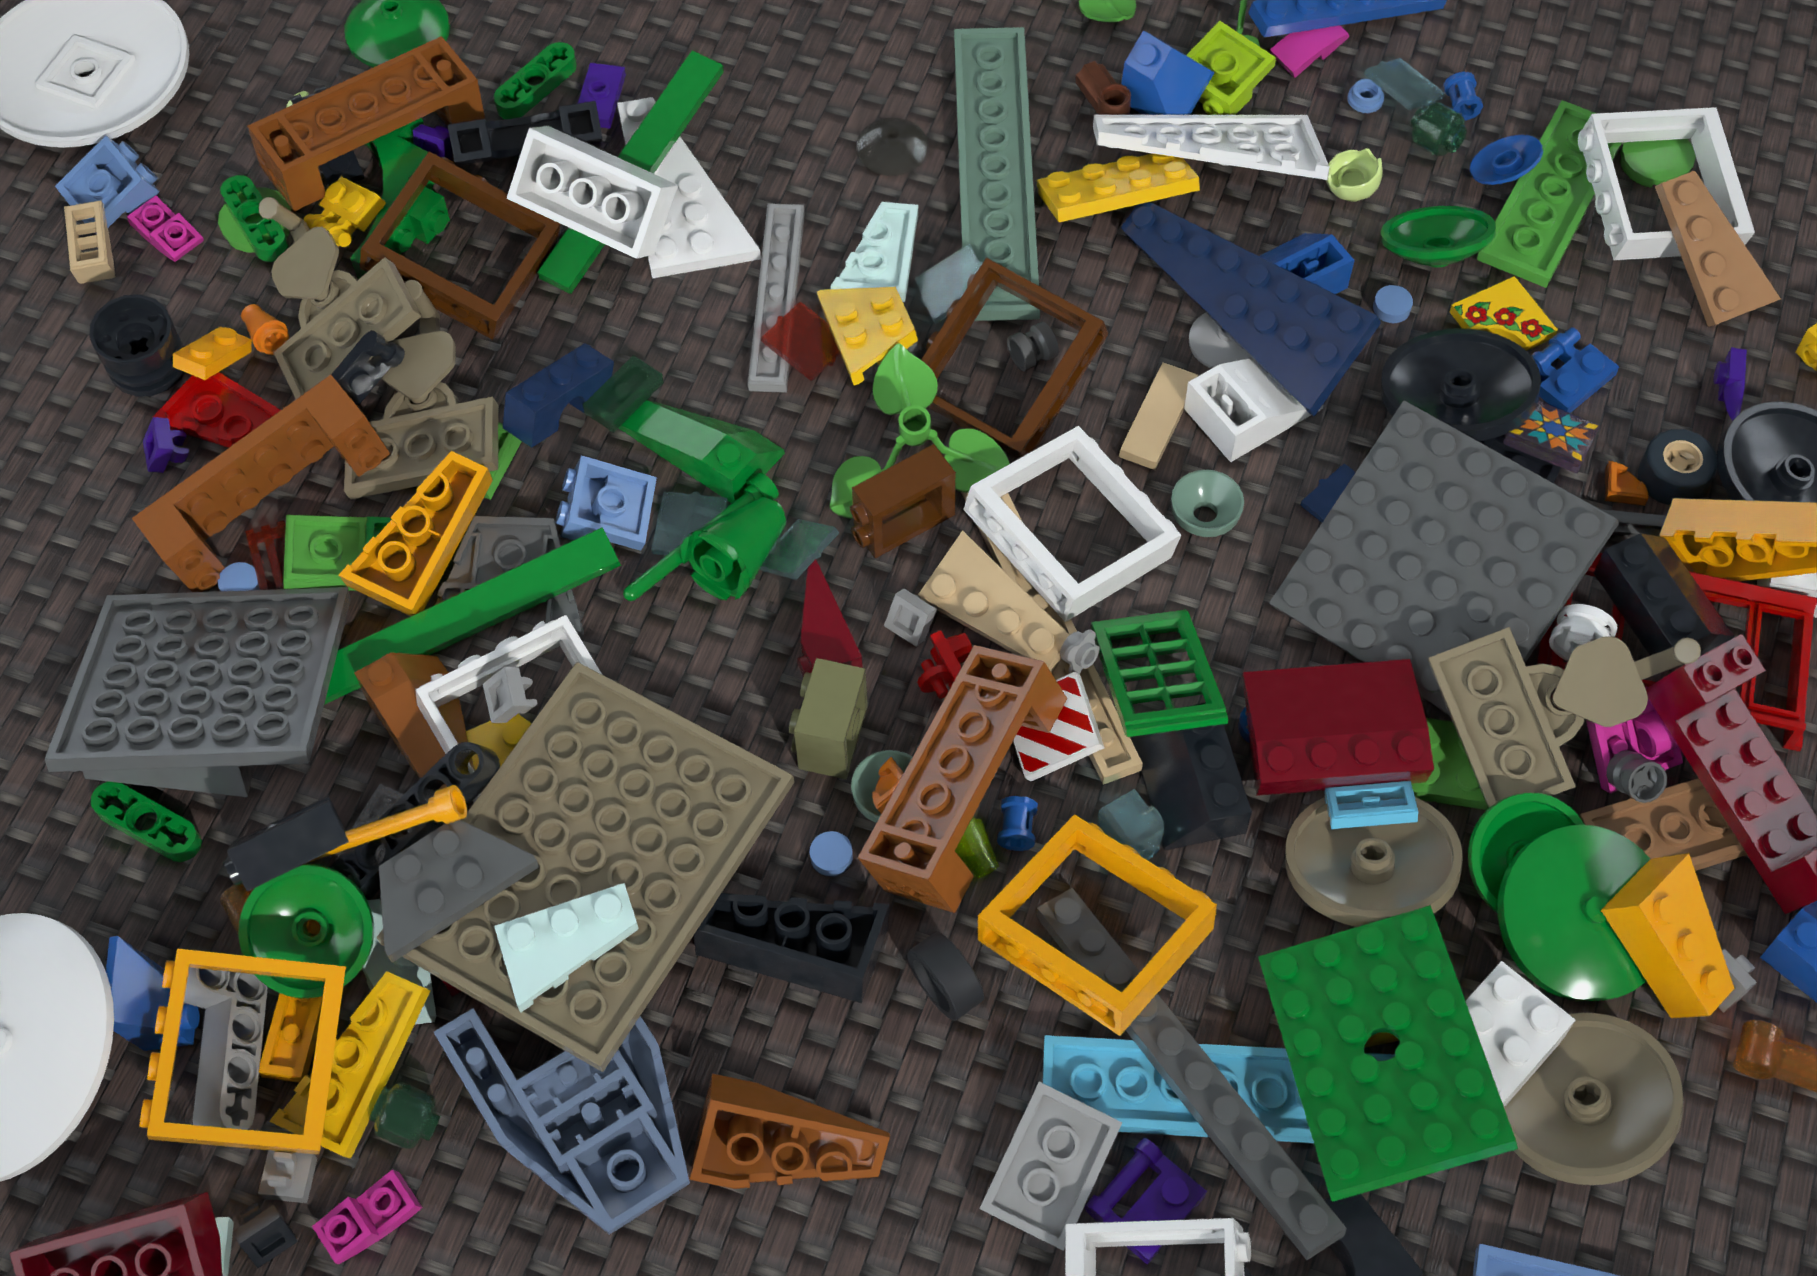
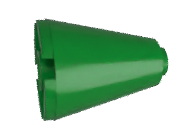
M760 497L690 533L681 544L683 563L685 564L689 560L695 570L690 576L702 589L718 599L727 600L730 596H734L735 600L739 599L747 592L785 528L786 517L784 510L775 500Z

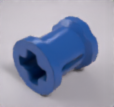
M1470 72L1453 74L1444 82V91L1446 95L1450 96L1452 103L1450 113L1455 120L1475 118L1481 113L1483 108L1482 100L1476 96L1475 92L1476 78Z
M1009 796L1002 799L1003 825L1002 831L997 835V843L1001 847L1014 851H1025L1034 847L1036 838L1032 834L1033 816L1037 815L1038 803L1035 800L1019 796Z

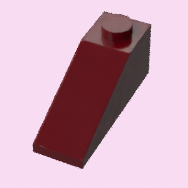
M816 559L808 561L801 630L802 656L797 658L803 677L806 672L812 673L816 658L863 668L862 655Z

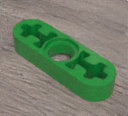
M564 42L550 44L502 84L494 93V102L498 115L506 120L523 117L572 75L577 68L573 47ZM538 76L545 79L538 85L526 83L532 77Z
M236 175L226 179L222 183L220 191L227 209L257 257L266 262L276 261L289 248L285 233L280 224L273 219L262 218L257 223L245 222L249 215L259 213V204L263 198L250 178ZM241 192L245 195L247 201L241 204L236 193ZM268 233L269 238L274 244L268 245L264 242L262 236Z
M105 782L94 790L91 796V806L100 819L110 826L175 862L188 861L199 852L202 839L190 821L122 783ZM119 798L128 809L124 814L121 809L114 805L107 807L106 801ZM149 812L157 814L156 823L150 829H136V821L141 815ZM167 828L173 835L179 838L186 836L187 842L184 845L181 843L174 845L170 838L165 835Z

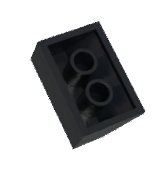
M1640 533L1604 550L1593 573L1650 656L1674 647L1683 638L1696 640L1700 645L1701 654L1734 638L1731 630L1664 537Z
M1205 702V703H1200V704H1195V705H1190V706L1204 705V704H1206V702ZM1224 724L1131 737V741L1143 763L1140 772L1164 851L1246 834L1252 811Z

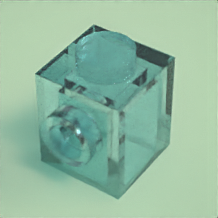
M1135 789L1099 809L1097 825L1105 834L1122 845L1126 844L1133 847L1146 860L1152 858L1160 850L1164 832V821L1157 809L1153 806L1148 807Z

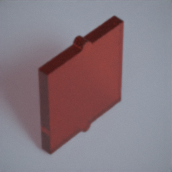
M801 301L784 317L778 316L776 324L761 337L763 344L811 381L828 365L833 366L836 357L840 355L829 324Z

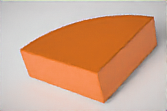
M1608 461L1605 468V501L1645 506L1648 500V491L1643 481L1640 482L1633 474L1628 472V467Z
M892 757L879 769L878 774L880 777L875 791L872 792L873 803L881 814L904 774Z

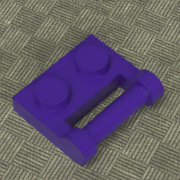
M1142 1138L1134 1148L1135 1155L1099 1196L1093 1195L1084 1206L1087 1213L1098 1223L1186 1220L1206 1196L1207 1191L1165 1157L1154 1143L1146 1138ZM1150 1167L1159 1176L1121 1219L1112 1209L1144 1171ZM1164 1245L1126 1247L1148 1265Z

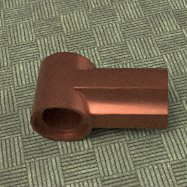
M1096 61L1084 64L1081 71L1076 74V84L1098 115H1130L1131 93L1129 89L1124 85L1117 84L1103 64H1098Z

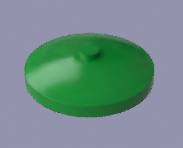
M1592 825L1561 827L1544 833L1526 844L1508 865L1500 884L1497 902L1498 922L1502 939L1519 969L1545 991L1558 997L1578 1002H1598L1618 998L1643 985L1646 979L1601 910L1650 860V857L1634 842L1623 835Z

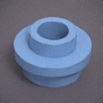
M1359 80L1349 90L1348 103L1358 112L1372 113L1379 110L1383 105L1384 93L1380 84L1374 80Z

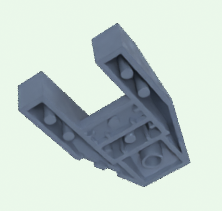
M474 1008L434 1031L442 1049L500 1146L609 1235L690 1184L659 1044L641 1016L603 1072L564 1051L518 1080L514 1077Z

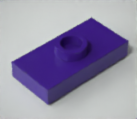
M590 63L578 104L596 101L600 127L610 129L626 77L625 67Z

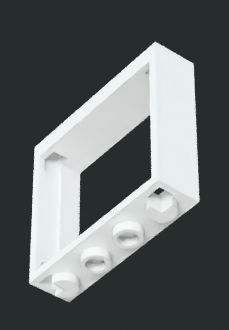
M1716 107L1591 114L1585 126L1579 132L1578 147L1584 153L1587 164V179L1593 185L1596 196V211L1598 214H1601L1605 228L1604 239L1606 244L1610 246L1613 260L1681 256L1672 231L1633 233L1607 143L1691 139L1705 187L1743 243L1746 245L1755 231Z
M1079 426L973 484L970 487L963 509L1064 622H1067L1172 558L1181 537L1175 525L1156 509L1148 496L1125 476L1123 470L1114 464L1099 448L1096 441L1090 438ZM1068 458L1147 541L1146 544L1079 584L1000 498Z
M566 615L546 624L544 621H541L532 629V632L520 638H517V636L509 637L501 641L494 651L482 657L480 655L468 657L458 665V669L444 676L442 674L432 675L430 682L416 689L417 706L445 754L458 743L440 714L438 707L483 685L484 682L504 666L519 667L560 646L572 667L576 662H579L602 674ZM468 763V770L471 774L474 772V770L472 769L470 763ZM480 794L473 800L474 803L480 796Z
M1234 1218L1066 1224L1065 1276H1096V1247L1225 1243V1276H1244V1262H1250L1251 1242L1248 1232L1243 1233V1228Z

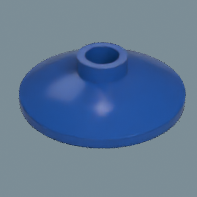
M1513 135L1499 139L1487 145L1476 154L1470 164L1471 175L1475 181L1486 185L1515 181L1531 171L1539 163L1543 155V147L1537 138L1530 135Z

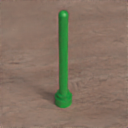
M762 472L757 473L747 481V487L743 490L744 495L707 524L760 497L771 500L777 499L779 497L777 487L767 475ZM681 544L630 583L623 591L624 598L627 601H635L683 563Z

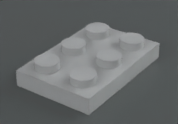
M1039 1082L980 1206V1210L1064 1251L1066 1247V1224L1077 1223L1123 1122Z

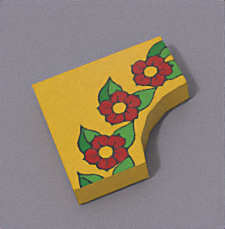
M1515 276L1452 304L1449 312L1462 329L1487 331L1503 336L1515 342L1526 351L1549 341L1558 331Z

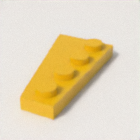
M386 971L350 1017V1025L339 1039L335 1041L321 1141L322 1147L343 1157L352 1158L431 990ZM311 1075L303 1077L294 1089L296 1094L284 1109L279 1108L269 1122L294 1134L303 1135Z

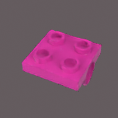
M1649 699L1645 710L1639 716L1618 725L1603 727L1586 720L1601 789L1609 793L1618 790L1608 782L1606 777L1607 766L1613 756L1623 750L1636 751L1646 759L1660 764L1664 770L1683 763L1678 744Z

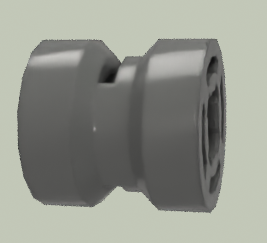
M1045 322L1031 326L1029 332L1025 334L1018 332L1007 338V346L1011 358L1021 371H1027L1035 367L1036 362L1041 359L1048 361L1059 354L1056 337L1052 329Z
M1623 750L1615 754L1607 766L1606 777L1609 784L1638 802H1652L1664 792L1667 784V775L1664 768L1653 760L1646 759L1636 751Z

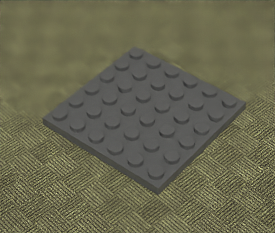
M1404 400L1269 604L1363 663L1410 659L1420 698L1450 716L1427 659L1510 627L1523 661L1526 663L1619 522L1617 518Z
M348 587L107 595L44 760L48 771L78 772L309 763L351 601Z

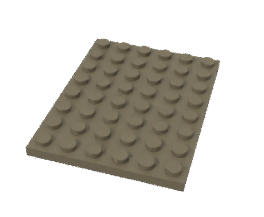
M576 662L469 809L466 817L462 819V821L532 854L536 858L539 867L402 957L603 1072L794 784V777L779 767ZM624 883L639 929L595 961H587L570 973L568 980L557 988L553 986L533 1000V1005L520 1013L494 926ZM382 929L376 938L384 946V933Z

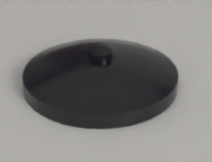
M1475 329L1438 330L1417 336L1405 342L1387 359L1381 377L1382 400L1392 417L1405 400L1476 441L1496 438L1522 425L1536 409L1541 386L1539 368L1525 349L1503 336Z
M1766 402L1744 410L1733 420L1723 433L1717 449L1719 476L1731 500L1817 503V410L1790 402Z

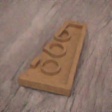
M1695 171L1655 186L1708 327L1781 299Z

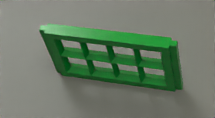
M1186 609L1091 622V630L1096 633L1095 644L1100 647L1099 657L1126 737L1228 724L1225 704L1190 614ZM1179 631L1182 638L1180 640L1151 643L1149 635ZM1141 636L1143 641L1142 645L1113 648L1111 640ZM1187 652L1189 660L1159 664L1156 656ZM1148 657L1151 666L1120 670L1118 661ZM1195 673L1198 681L1167 686L1164 677ZM1156 678L1157 688L1127 691L1125 682ZM1203 695L1206 702L1204 705L1175 708L1172 699ZM1163 700L1167 709L1135 714L1132 704Z

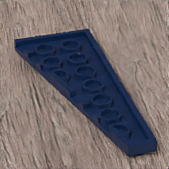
M1151 202L1136 205L1121 226V229L1129 239L1152 259L1170 279L1175 281L1194 302L1207 312L1210 318L1242 349L1247 351L1290 396L1292 395L1313 416L1319 411L1381 324L1377 315Z

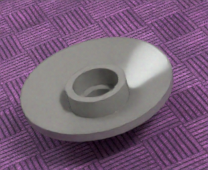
M1206 312L1195 320L1189 333L1191 352L1200 363L1212 369L1219 364L1253 358L1227 333H1224L1225 331Z

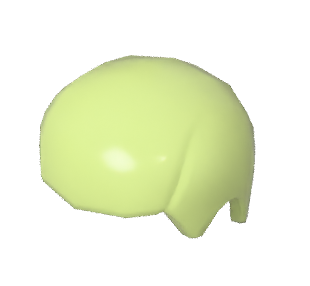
M1368 148L1360 151L1347 150L1337 153L1328 163L1327 185L1342 200L1360 201L1369 198L1379 188L1383 174L1381 158L1377 159Z

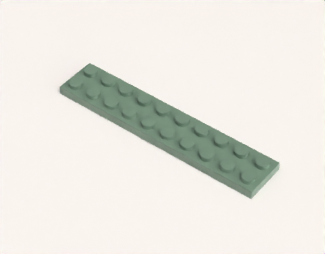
M1024 27L954 29L963 290L965 292L967 289V281L970 274L975 275L986 258L1039 286ZM996 286L975 321L1040 319V309Z

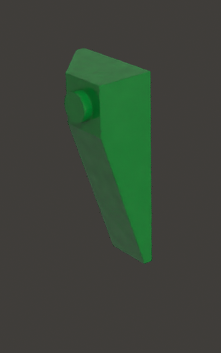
M643 398L616 423L618 429L730 503L735 502L744 495L743 490L747 487V481L759 472L766 474L785 454L783 448L755 430Z

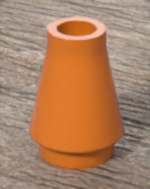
M251 304L243 309L241 319L247 327L254 347L260 352L274 355L273 352L289 340L287 326L262 310L259 305Z

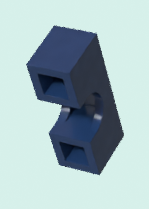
M586 343L577 347L506 392L503 429L531 448L558 431L560 416L568 403L581 412L586 413L610 396L614 361Z

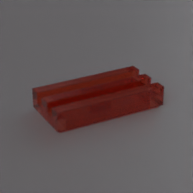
M285 520L277 522L278 527L270 528L269 524L261 526L262 531L257 533L254 532V529L246 531L260 590H270L259 543L262 542L266 544L277 588L274 590L284 589V579L273 539L281 537L285 553Z

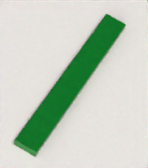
M692 50L618 158L654 174L724 73L723 65ZM568 228L537 272L541 280L572 294L605 244Z
M603 527L338 650L324 705L361 688L354 673L391 652L432 655L621 566Z

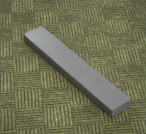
M767 203L748 378L749 391L787 393L805 213L804 205Z

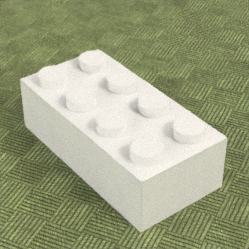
M550 126L529 128L507 199L637 259L654 255L678 185Z
M1502 961L1466 1000L1505 1107L1565 1038L1575 1019Z

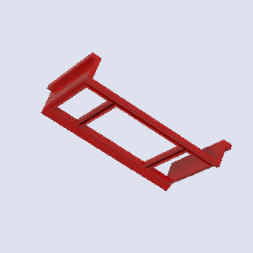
M1603 553L1597 555L1585 575L1596 577L1593 572ZM1689 571L1709 601L1748 609L1745 639L1757 658L1762 612L1795 618L1786 710L1753 703L1756 677L1740 685L1739 696L1757 723L1784 729L1783 748L1800 752L1803 745V733L1806 729L1805 711L1813 618L1817 598ZM1573 593L1563 607L1571 605ZM1613 602L1611 617L1617 624L1615 638L1622 641L1625 618ZM1556 617L1539 643L1536 665L1547 664L1564 670L1567 663L1563 662V658L1558 656L1549 644L1552 631L1558 625ZM1642 680L1645 688L1655 683L1649 680Z

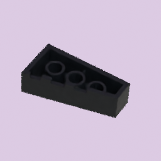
M721 893L694 934L695 955L862 1003L888 931L890 904L874 903L873 907L852 906V901L834 900V905L807 903L806 898L790 897L788 902L769 901L766 896Z

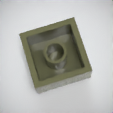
M816 658L812 673L806 672L802 680L800 696L804 697L801 709L795 708L791 716L789 733L794 734L791 751L797 753L798 769L847 780L868 708L865 668Z

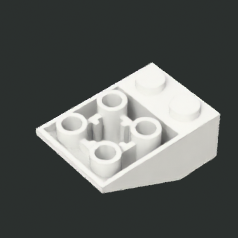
M1254 358L1219 364L1188 382L1184 406L1185 411L1230 462L1311 416Z

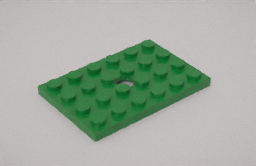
M1431 905L1258 956L1332 1202L1518 1149L1516 1138ZM1386 1032L1396 1036L1400 1044L1396 1048L1395 1056L1391 1059L1377 1061L1372 1055L1365 1054V1043L1374 1034Z

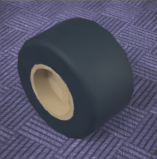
M1670 429L1661 432L1649 442L1638 468L1639 481H1643L1646 485L1648 495L1656 501L1670 506L1673 498L1700 499L1707 492L1715 476L1717 454L1710 442L1698 433L1686 429Z

